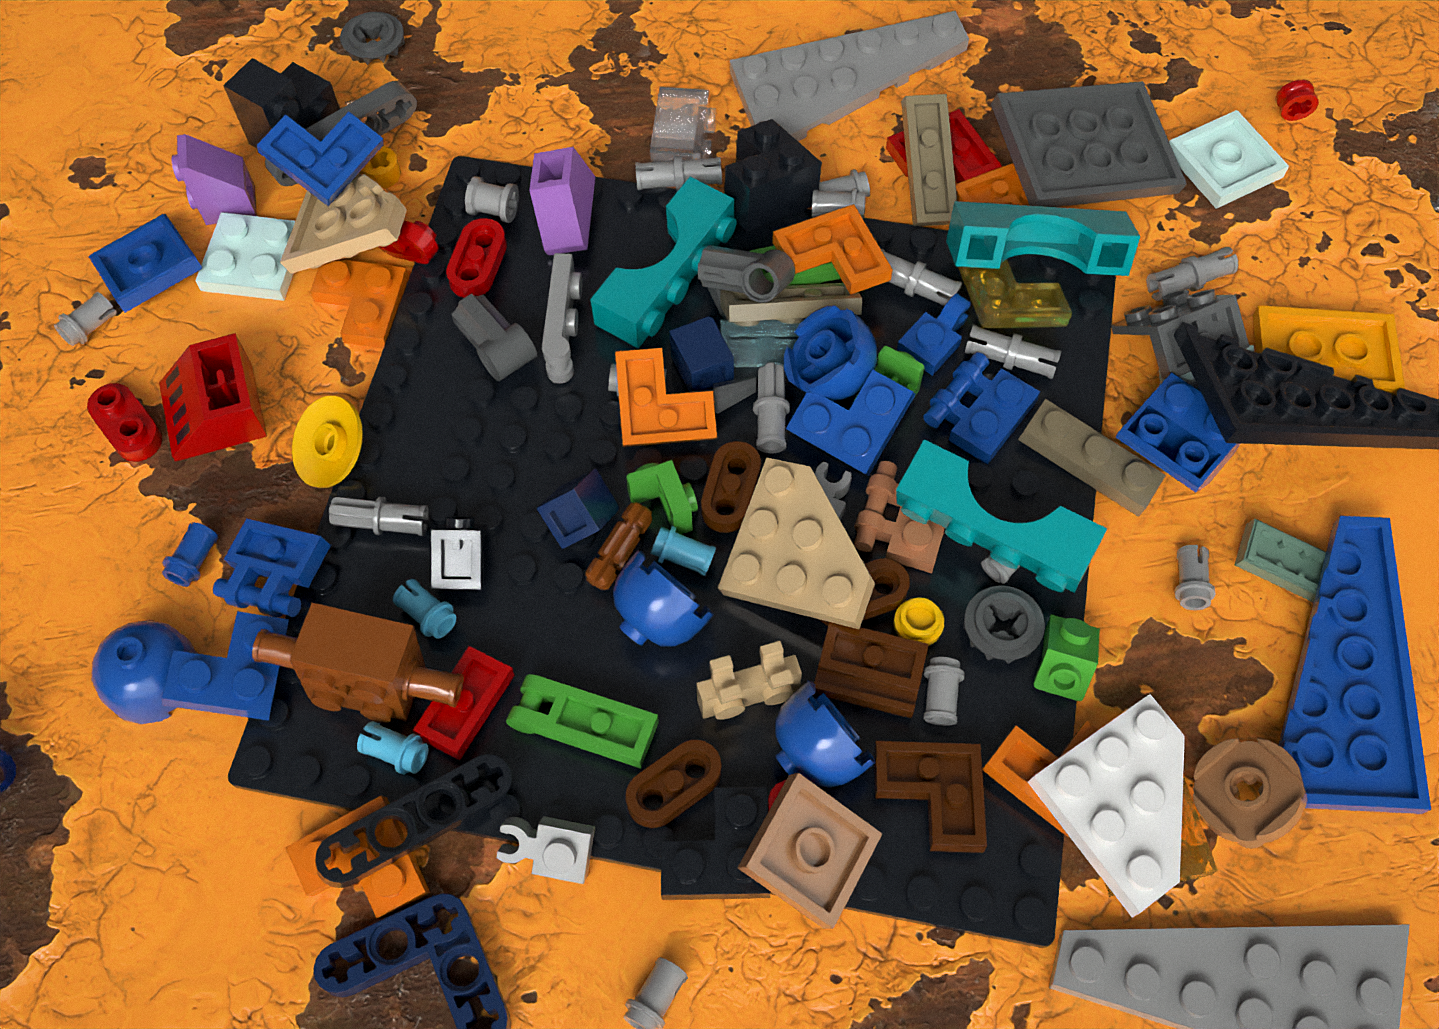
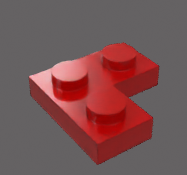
M960 109L949 112L954 175L957 184L1001 168L1000 162ZM904 131L887 137L886 150L903 174L908 177Z

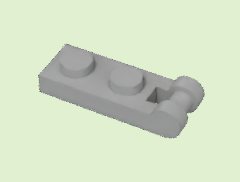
M554 253L542 342L547 376L552 382L559 384L569 381L574 374L573 363L570 358L569 336L577 335L578 311L573 309L574 299H581L582 273L575 272L572 254Z

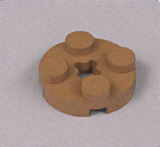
M1239 738L1225 740L1213 746L1199 760L1193 776L1195 779L1193 787L1194 803L1201 818L1214 833L1228 841L1237 842L1242 847L1249 849L1258 848L1264 843L1281 838L1297 824L1307 805V794L1300 769L1296 761L1285 749L1269 740L1257 738L1258 742H1240ZM1241 781L1249 785L1258 781L1262 784L1258 790L1260 796L1253 801L1249 799L1245 801L1238 800L1237 798L1240 793L1236 785Z

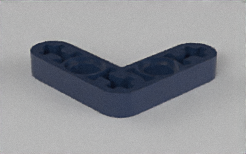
M443 893L432 896L344 937L324 948L315 960L313 970L314 978L318 985L331 995L344 998L431 959L457 1029H470L471 1026L477 1023V1015L473 1005L467 1001L460 1008L458 1001L476 997L488 986L490 994L479 995L483 1008L490 1016L496 1014L499 1016V1019L492 1023V1029L511 1028L509 1011L470 913L461 900L451 894ZM446 908L450 915L458 913V917L451 921L452 931L443 934L438 927L422 933L427 939L428 944L420 946L419 936L410 925L411 922L418 919V924L425 929L438 921L437 912L441 909ZM395 930L406 933L408 946L404 954L394 960L383 959L379 953V945L382 938L387 933ZM366 944L367 954L376 965L374 970L369 971V966L361 962L347 970L349 979L344 983H341L335 977H329V974L336 969L335 960L339 957H343L349 963L365 957L359 947ZM464 956L475 958L479 963V973L475 981L464 987L452 984L449 972L454 961Z

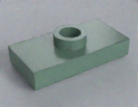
M1253 519L1245 526L1234 565L1314 603L1326 552L1262 521Z

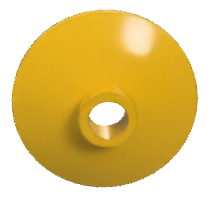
M324 396L314 401L300 417L292 441V459L297 474L306 484L317 488L332 487L340 483L354 467L362 445V424L360 416L351 402L338 396Z

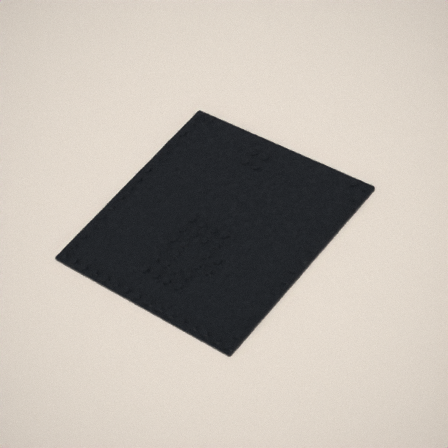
M464 156L455 157L449 167L428 225L436 234L435 241L438 244L439 250L428 264L414 263L359 414L362 424V445L358 459L351 472L340 483L333 486L316 535L321 536L331 546L309 588L297 585L293 597L300 599L301 609L295 617H285V619H289L286 635L298 638L311 603L413 625L427 668L451 673L470 646L512 667L515 676L460 760L422 741L428 745L429 749L423 767L415 774L409 772L403 775L396 772L395 765L369 754L365 755L358 752L357 742L360 733L372 738V734L366 732L363 728L373 720L363 716L359 710L341 707L340 711H330L314 705L311 699L308 698L295 670L280 666L269 721L248 718L228 773V781L238 789L353 811L379 796L387 797L389 803H392L484 754L496 755L504 759L512 773V782L506 797L499 804L450 831L519 844L518 839L514 835L500 832V827L505 819L509 817L522 818L533 829L538 830V824L543 816L595 826L590 859L661 872V841L715 840L714 790L666 825L648 828L636 823L627 809L626 790L630 781L636 775L681 743L689 740H702L711 744L721 758V779L716 787H767L769 798L770 791L775 785L787 780L789 776L775 756L782 750L775 735V722L781 706L785 702L776 705H766L763 701L746 706L741 714L732 718L720 720L712 716L703 719L697 701L696 683L711 679L710 661L730 655L733 663V672L761 665L760 646L781 641L784 652L783 658L796 655L802 672L800 687H802L808 681L813 683L815 681L828 626L819 619L725 596L718 589L740 528L728 533L718 532L708 527L702 518L701 499L716 451L722 445L729 442H746L758 451L761 458V471L766 458L810 466L814 473L822 462L828 463V473L825 479L831 483L839 482L843 478L845 471L851 472L849 491L839 500L846 502L841 522L853 545L857 535L854 525L858 513L865 510L869 497L866 493L869 478L876 474L881 461H889L897 466L894 480L899 484L923 440L929 441L969 461L968 482L972 495L986 512L1000 520L1012 523L1033 522L1046 517L1059 506H1062L1093 521L1096 489L1018 439L1045 399L1101 434L1116 275L1086 274L1069 262L1038 254L1012 256L1006 259L999 269L955 266L946 242L948 230L864 218L865 224L880 249L914 264L917 261H921L927 264L926 269L954 281L962 282L957 294L971 302V306L964 312L968 315V319L956 331V333L962 336L960 346L933 376L925 370L923 371L919 392L909 405L870 475L867 476L786 429L806 394L792 384L786 374L785 400L790 404V412L785 416L786 448L778 453H765L757 449L758 415L753 412V403L758 400V370L768 362H774L775 365H782L784 367L786 347L788 346L793 350L794 344L799 338L794 331L800 323L786 324L778 320H763L755 326H739L729 322L720 315L708 287L702 286L697 273L689 283L688 291L683 300L677 305L673 303L666 312L659 331L652 337L648 336L639 348L594 324L590 299L615 268L642 269L655 265L666 258L675 247V241L668 234L666 205L678 192L674 188L661 187L638 190L637 183L595 177L587 250L561 253L572 254L575 272L582 273L581 299H574L573 309L578 311V331L576 336H569L570 358L573 363L574 374L565 383L552 382L547 376L542 342L554 255H547L544 251L529 191L532 167ZM473 176L482 177L484 182L505 187L511 183L518 186L519 202L512 222H502L499 216L479 212L474 216L466 212L465 194L468 183ZM805 209L748 232L737 222L732 237L726 243L721 242L718 247L752 251L774 246L773 231L811 219L812 210ZM481 218L497 221L503 227L507 242V248L493 284L483 295L510 325L517 323L524 329L537 351L536 358L500 381L495 380L481 362L474 345L454 324L451 314L456 310L459 301L463 297L456 295L451 290L446 274L448 263L463 228L471 221ZM484 245L482 248L489 247L490 245ZM837 279L819 284L843 283L842 279ZM885 282L859 292L862 296V313L857 316L869 327L876 340L878 361V355L883 346H888L897 351L898 341L925 312L937 319L944 305L918 294H914L911 297L904 294V288ZM705 317H712L734 356V380L757 376V391L724 411L715 413L717 439L623 447L619 396H617L615 391H608L611 364H616L615 351L662 348L664 369H667L665 381L666 395L690 393L672 360L669 331ZM973 325L1008 337H1013L1015 333L1023 336L1022 341L1062 351L1058 363L1042 358L1038 359L1039 362L1056 367L1053 379L1013 366L1012 370L1003 368L1004 363L988 359L989 365L982 372L983 376L992 380L1002 368L1040 391L1036 404L988 465L949 441L951 430L955 427L954 424L944 419L937 428L929 426L923 419L924 414L931 407L930 400L939 389H946L954 379L953 372L960 363L969 361L974 355L965 353L967 342L972 341L987 345L985 341L970 337ZM860 390L851 397L833 402L849 410ZM967 391L959 401L962 405L970 408L978 397ZM672 460L682 485L690 483L698 505V510L692 512L693 531L681 535L716 547L705 576L696 571L664 559L663 563L658 562V556L650 554L661 526L669 530L671 529L659 497L639 503L650 509L652 512V522L645 533L639 534L640 541L626 563L637 550L643 552L646 559L642 564L648 568L653 561L658 563L696 596L694 601L699 605L696 609L698 612L706 605L714 616L692 639L680 645L661 647L647 639L641 646L628 637L619 627L625 619L615 607L613 591L616 579L622 569L616 570L615 574L617 577L610 588L606 590H601L591 585L586 580L585 572L593 559L600 557L598 551L617 522L624 520L621 516L628 505L631 504L626 476L635 472L643 465L649 463L661 464ZM735 467L732 468L730 472L732 474L739 475L742 474L744 470L742 468ZM596 468L618 503L619 510L600 531L562 549L536 508L557 488ZM335 497L376 501L378 497H385L386 501L390 503L427 505L429 509L428 520L408 519L423 521V524L428 525L425 536L392 531H383L381 535H375L373 529L336 526L329 521V507L332 499ZM887 503L883 513L885 520L896 522L900 506ZM724 507L717 512L721 515H730L733 513V510ZM472 516L475 517V525H488V535L484 537V587L482 589H431V530L440 524H445V517ZM945 528L932 573L902 565L907 571L910 580L905 601L913 598H926L939 607L944 617V628L941 636L936 642L928 646L912 719L831 698L829 700L860 737L855 742L862 750V753L859 754L860 756L869 750L874 758L876 741L981 744L983 769L1008 734L1017 725L1055 756L1059 757L1074 735L1077 701L1034 687V678L1042 660L1044 635L1040 644L1028 658L1015 659L1009 664L1005 660L996 658L987 660L985 654L977 647H971L967 632L963 629L964 617L969 602L977 593L993 586H1010L1025 592L1034 599L1042 611L1045 628L1050 615L1084 621L1089 566L1075 593L1066 588L1063 592L1047 588L1036 580V573L1022 566L1009 577L1005 584L998 583L984 571L981 562L990 556L991 551L974 542L972 546L962 545L945 534ZM875 539L871 551L865 552L857 548L856 550L865 564L876 559L885 558L889 543ZM407 580H417L438 601H446L452 605L453 613L457 619L454 627L447 635L442 638L425 636L420 631V624L394 604V594L401 585L410 593L412 592L406 585ZM885 584L875 586L876 591L881 594L891 592L890 587ZM898 608L864 620L860 627L898 636L894 629V617ZM994 616L996 621L989 633H998L1004 630L1009 636L1012 635L1010 630L1018 616L1012 620L1009 618L1005 621L999 619L998 616ZM935 657H949L960 662V669L965 673L964 680L959 682L957 723L954 725H935L926 722L924 719L928 679L924 677V669L930 665V659ZM526 675L541 676L657 714L659 723L642 767L638 768L535 733H522L510 727L506 720L511 708L518 706L523 694L520 688ZM812 695L815 699L819 697V695ZM415 697L407 722L393 718L387 723L374 722L408 737L414 733V727L432 701ZM542 702L538 712L549 715L553 703ZM696 765L689 767L686 771V774L691 778H699L705 773L702 767ZM874 765L846 784L829 788L817 786L882 833L844 909L1038 948L1049 947L1055 939L1064 834L983 770L987 847L984 853L930 851L928 800L875 798ZM482 769L478 771L479 777L473 786L463 790L461 780L454 783L462 791L466 807L474 805L468 800L470 793L485 786L491 793L495 792V785L500 776L497 773L488 775ZM436 793L426 799L424 809L430 818L442 821L453 815L455 804L450 796L444 793ZM649 796L643 804L649 809H656L661 806L663 800L658 796Z

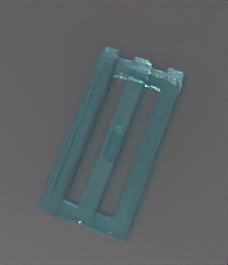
M763 320L755 326H739L733 322L721 321V334L734 356V367H763L768 362H774L775 365H782L784 367L786 347L788 346L793 350L797 339H775V337H799L794 331L800 323L786 324L778 320ZM730 337H757V339H730Z

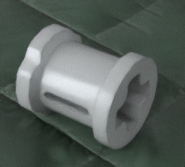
M472 177L465 194L466 212L469 215L475 216L479 212L499 216L502 222L507 223L512 222L516 215L519 202V189L516 184L509 183L503 187L485 183L482 177Z

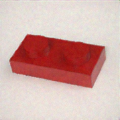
M470 646L451 672L463 674L464 677L461 696L456 707L432 701L413 729L414 734L421 736L422 741L458 760L462 758L515 676L512 667Z

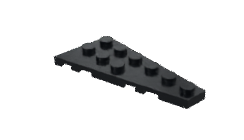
M1184 322L1181 323L1173 335L1226 443L1439 450V399L1399 388L1393 394L1375 388L1372 379L1355 375L1351 381L1333 376V367L1267 347L1261 354L1239 347L1237 338L1221 334L1217 340L1197 335L1199 333L1197 326Z

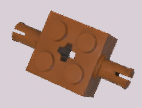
M311 603L298 638L261 629L255 638L252 649V659L255 662H265L294 669L308 698L311 699L314 705L330 711H340L341 707L359 710L363 716L377 722L387 723L390 722L391 718L407 722L415 697L456 707L463 688V674L449 673L425 666L413 625Z

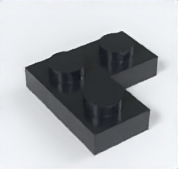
M714 787L715 840L661 841L662 900L770 898L771 891L738 869L741 860L768 814L767 787Z

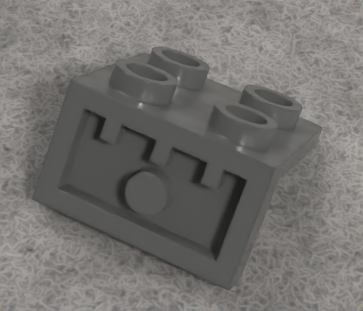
M1214 289L1204 290L1192 295L1189 294V290L1168 294L1162 297V305L1152 309L1150 305L1131 309L1124 313L1125 320L1111 325L1113 334L1150 335L1162 379H1166L1171 372L1178 377L1191 372L1173 336L1182 322L1197 326L1199 332L1197 335L1217 340L1223 334L1237 338L1239 347L1244 349L1250 347L1236 295H1216Z

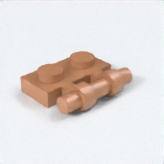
M881 461L876 474L869 478L866 493L869 497L865 510L858 513L854 525L857 531L854 546L858 550L869 552L873 549L875 539L887 542L889 546L885 559H891L901 565L932 573L945 528L928 520L927 524L916 522L904 515L901 510H899L896 522L885 520L883 513L887 503L900 506L896 500V489L899 484L894 480L897 466L889 461Z

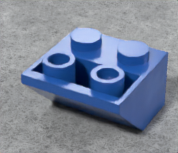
M1172 372L1116 435V438L1195 493L1214 479L1240 445V443L1225 442L1202 393Z

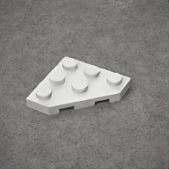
M1151 694L1137 702L1028 781V784L1131 917L1141 913L1180 882L1185 736Z

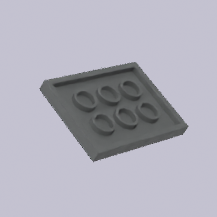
M1143 81L997 93L991 103L1030 206L1062 207L1179 194L1187 185Z

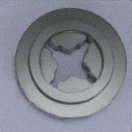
M367 12L355 16L345 24L340 34V41L344 52H348L353 61L363 59L367 65L373 59H380L384 63L387 55H398V47L405 44L402 24L397 18L384 12ZM366 38H367V39L370 38V39H373V40H371V41H369V42L367 43Z
M993 586L980 591L971 599L965 611L963 629L967 632L971 647H977L985 654L987 660L996 658L1005 660L1009 664L1015 659L1028 658L1037 648L1044 635L1045 622L1040 607L1028 594L1010 586ZM994 616H998L1002 621L1009 618L1012 620L1018 616L1010 630L1012 635L1009 636L1004 630L998 633H989L996 621Z

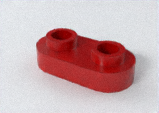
M488 218L476 219L463 228L446 269L450 288L456 295L463 298L470 294L480 296L491 288L507 248L503 227L497 221ZM484 245H490L489 247L482 248Z
M404 220L398 240L385 247L378 246V248L390 256L421 264H428L439 250L438 244L435 241V232L421 221L412 223Z
M110 383L99 387L91 394L87 402L88 413L123 459L139 462L152 457L159 450L162 444L161 431L127 386L119 383ZM135 430H137V432H136L135 434L130 435V436H127L128 434H131V433H133Z

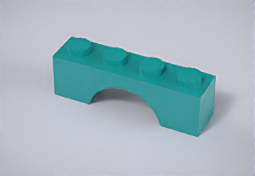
M691 176L666 205L668 234L676 243L671 253L659 263L646 268H615L590 299L594 324L636 348H639L648 336L652 337L659 331L665 314L673 303L677 305L683 300L688 291L689 283L698 273V263L700 262L703 249L709 245L718 247L721 242L726 243L732 237L737 225V220L734 218V198Z
M954 201L946 242L955 266L999 269L1001 264L1012 256L1038 254L1069 262L1086 274L1129 276L1141 236L1126 211Z
M923 440L896 489L897 504L902 506L901 512L916 522L927 524L928 520L946 528L945 534L962 545L972 546L974 542L990 550L991 558L1008 568L1017 569L1018 565L1036 573V580L1049 589L1063 592L1066 588L1075 593L1107 528L1062 506H1059L1046 517L1033 522L1012 523L1000 520L986 512L972 495L968 482L969 461L929 441Z

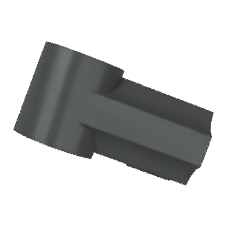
M709 245L703 249L700 262L698 263V279L701 280L703 287L745 293L751 300L759 303L768 302L775 298L793 281L795 276V266L792 259L780 250H769L762 254ZM762 269L767 270L771 274L774 283L765 278Z
M470 294L459 301L458 307L451 314L454 324L474 345L481 362L495 380H502L537 357L535 346L524 329L517 323L510 325L484 295L474 296Z

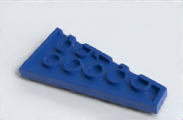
M1340 516L1332 526L1279 741V746L1293 757L1300 769L1308 799L1305 808L1424 814L1431 810L1390 518Z

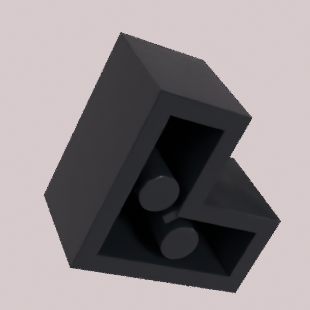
M252 58L223 85L248 143L255 148L285 114L302 128L306 129L340 110L331 82L294 62L282 73H279Z
M773 119L762 121L737 131L736 162L725 166L724 194L734 198V218L747 232L812 207L813 191H819L822 162Z

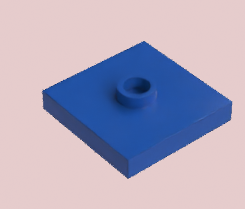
M166 214L156 217L88 256L124 313L203 268Z

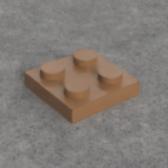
M795 773L788 776L741 860L738 869L823 929H834L882 833L800 773Z

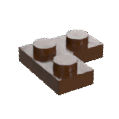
M876 741L874 746V760L876 762L874 764L875 798L928 800L930 851L984 853L987 847L981 744Z

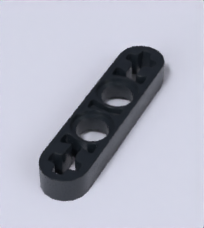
M484 754L330 835L321 842L316 851L315 866L318 876L325 884L334 888L351 886L494 807L506 797L511 786L512 773L509 765L504 759L496 755ZM484 769L488 775L497 773L500 778L495 785L496 791L491 793L486 786L470 793L468 800L474 805L466 807L463 793L454 782L461 780L462 788L465 790L477 782L479 770ZM444 793L453 799L455 812L448 819L442 821L434 820L425 812L424 803L426 799L432 794ZM388 819H396L402 822L407 830L405 841L393 848L381 845L375 836L377 826ZM364 832L368 848L377 858L370 862L367 861L365 850L351 859L350 872L343 874L338 867L328 870L326 865L332 861L331 851L339 847L341 852L346 854L359 848L360 840L356 835Z

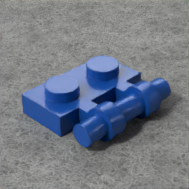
M976 352L969 361L960 363L953 372L954 379L947 388L939 389L930 400L931 407L924 414L923 419L929 426L937 428L944 419L954 424L955 427L951 430L949 441L988 465L1036 404L1040 391L1002 368L992 380L983 376L982 372L989 365V360L984 354ZM967 391L978 397L970 408L962 405L959 401Z
M246 518L223 559L235 570L229 580L219 578L215 581L213 594L224 598L228 605L243 609L253 606L257 607L260 613L267 616L281 617L286 615L295 617L300 612L301 601L299 598L289 596L288 593L293 584L309 588L331 545L318 535ZM260 575L268 577L263 589L255 587V583Z

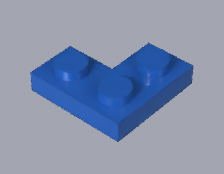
M349 111L321 142L285 114L257 144L258 153L329 207L384 146V142L379 134Z
M872 369L849 410L826 397L806 393L786 429L869 476L916 394Z
M237 611L227 658L173 650L162 695V705L269 721L280 666L265 662H255L252 659V649L255 638L261 629L286 635L289 619Z

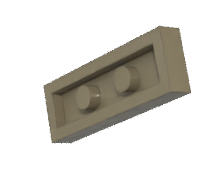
M947 94L905 96L901 101L913 225H950L954 201H957Z
M844 283L787 286L772 300L762 303L751 300L745 293L727 290L720 291L721 309L729 322L739 326H755L763 320H778L786 324H796L802 322L804 318H807L813 312L826 306H836L840 310H846L847 308L856 315H861L862 296L859 292L850 295Z
M1047 399L1044 400L1018 439L1138 517L1147 508L1166 476Z

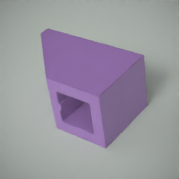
M177 135V154L172 155L171 158L173 171L178 181L185 182L190 207L199 210L205 224H217L221 212L257 216L255 185L243 157L189 135Z
M574 147L534 153L529 191L544 251L547 255L587 250L595 175Z

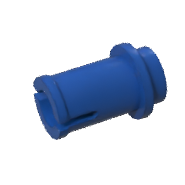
M196 522L189 524L187 532L173 555L166 556L162 562L165 567L162 571L163 576L183 587H189L192 581L199 580L201 574L198 570L213 544L218 540V535L212 529Z

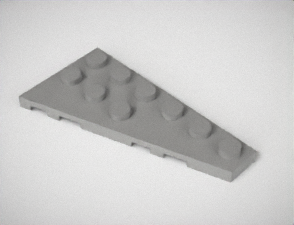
M956 11L732 59L730 60V74L751 126L773 119L797 141H800L807 137V131L822 123L830 125L878 99L882 90L892 85L898 88L909 82V76L919 70H931L966 51L969 37Z
M1410 924L1064 930L1059 935L1049 988L1176 1029H1399Z

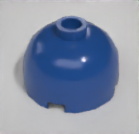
M826 306L813 312L802 321L794 331L799 338L795 342L793 350L787 346L784 353V371L788 380L805 393L823 396L832 401L846 399L862 389L877 363L876 340L869 327L853 311L847 308L846 310H840L836 306Z
M637 550L618 575L613 591L615 607L625 619L619 626L620 629L641 646L647 639L661 647L677 646L689 641L703 629L714 614L706 605L698 612L696 609L699 605L694 601L696 596L655 561L648 568L642 564L646 559L645 554Z
M154 620L127 623L113 630L100 643L92 661L91 680L102 703L122 720L138 724L161 722L171 717L168 712L177 708L162 705V695L173 650L197 653L187 637L169 624Z
M808 681L787 699L776 717L775 735L782 750L775 756L789 775L800 773L813 784L828 788L846 784L860 776L876 762L869 750L861 756L859 755L862 753V750L855 743L860 739L858 734L824 693L816 699L812 696L816 693V685L812 681Z

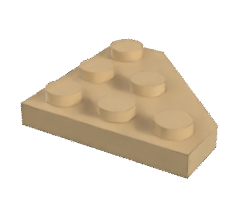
M360 173L357 174L329 207L309 191H306L280 263L293 274L309 268H318L325 263L340 258H350L359 252L378 246H388L398 240L407 209L391 192H385L378 183L365 174L361 175Z
M766 458L718 589L725 596L860 629L875 585L868 569L810 466Z

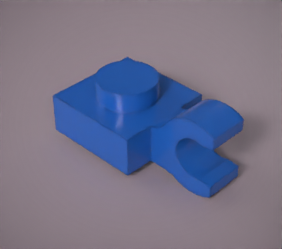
M956 293L944 306L937 319L925 312L898 341L897 351H903L913 356L916 361L924 365V370L933 376L960 346L962 336L956 333V331L968 319V315L964 312L971 306V302Z

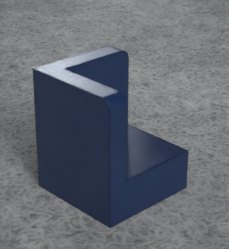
M705 317L669 331L671 357L689 392L713 389V383L734 380V356L712 317Z
M596 468L557 488L536 509L563 549L600 531L617 513L619 505Z

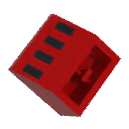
M236 333L189 345L159 382L171 453L175 462L267 437L252 363Z

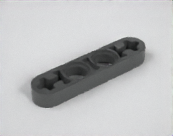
M391 81L305 130L321 142L349 111L359 120L367 117L364 124L381 136L411 118L416 110L417 100L403 83ZM265 159L267 170L280 185L293 186L298 184L273 163Z

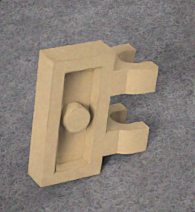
M781 641L760 646L761 665L733 672V663L730 655L711 660V679L696 683L697 701L703 719L712 716L720 720L728 719L741 714L746 706L763 701L766 705H776L787 701L800 688L802 672L796 655L783 658L784 652Z

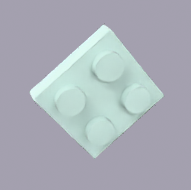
M1238 110L1169 141L1181 170L1216 209L1283 178L1289 168V165Z
M221 212L201 264L203 268L199 270L195 280L200 291L284 301L293 274L280 261L295 221Z

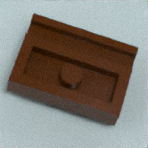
M829 622L814 681L816 685V693L814 694L820 696L824 693L831 699L912 719L929 644L861 627L856 629Z

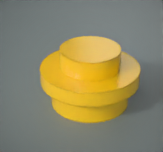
M913 598L903 602L898 607L894 617V629L899 637L931 645L942 634L944 617L939 607L926 598Z

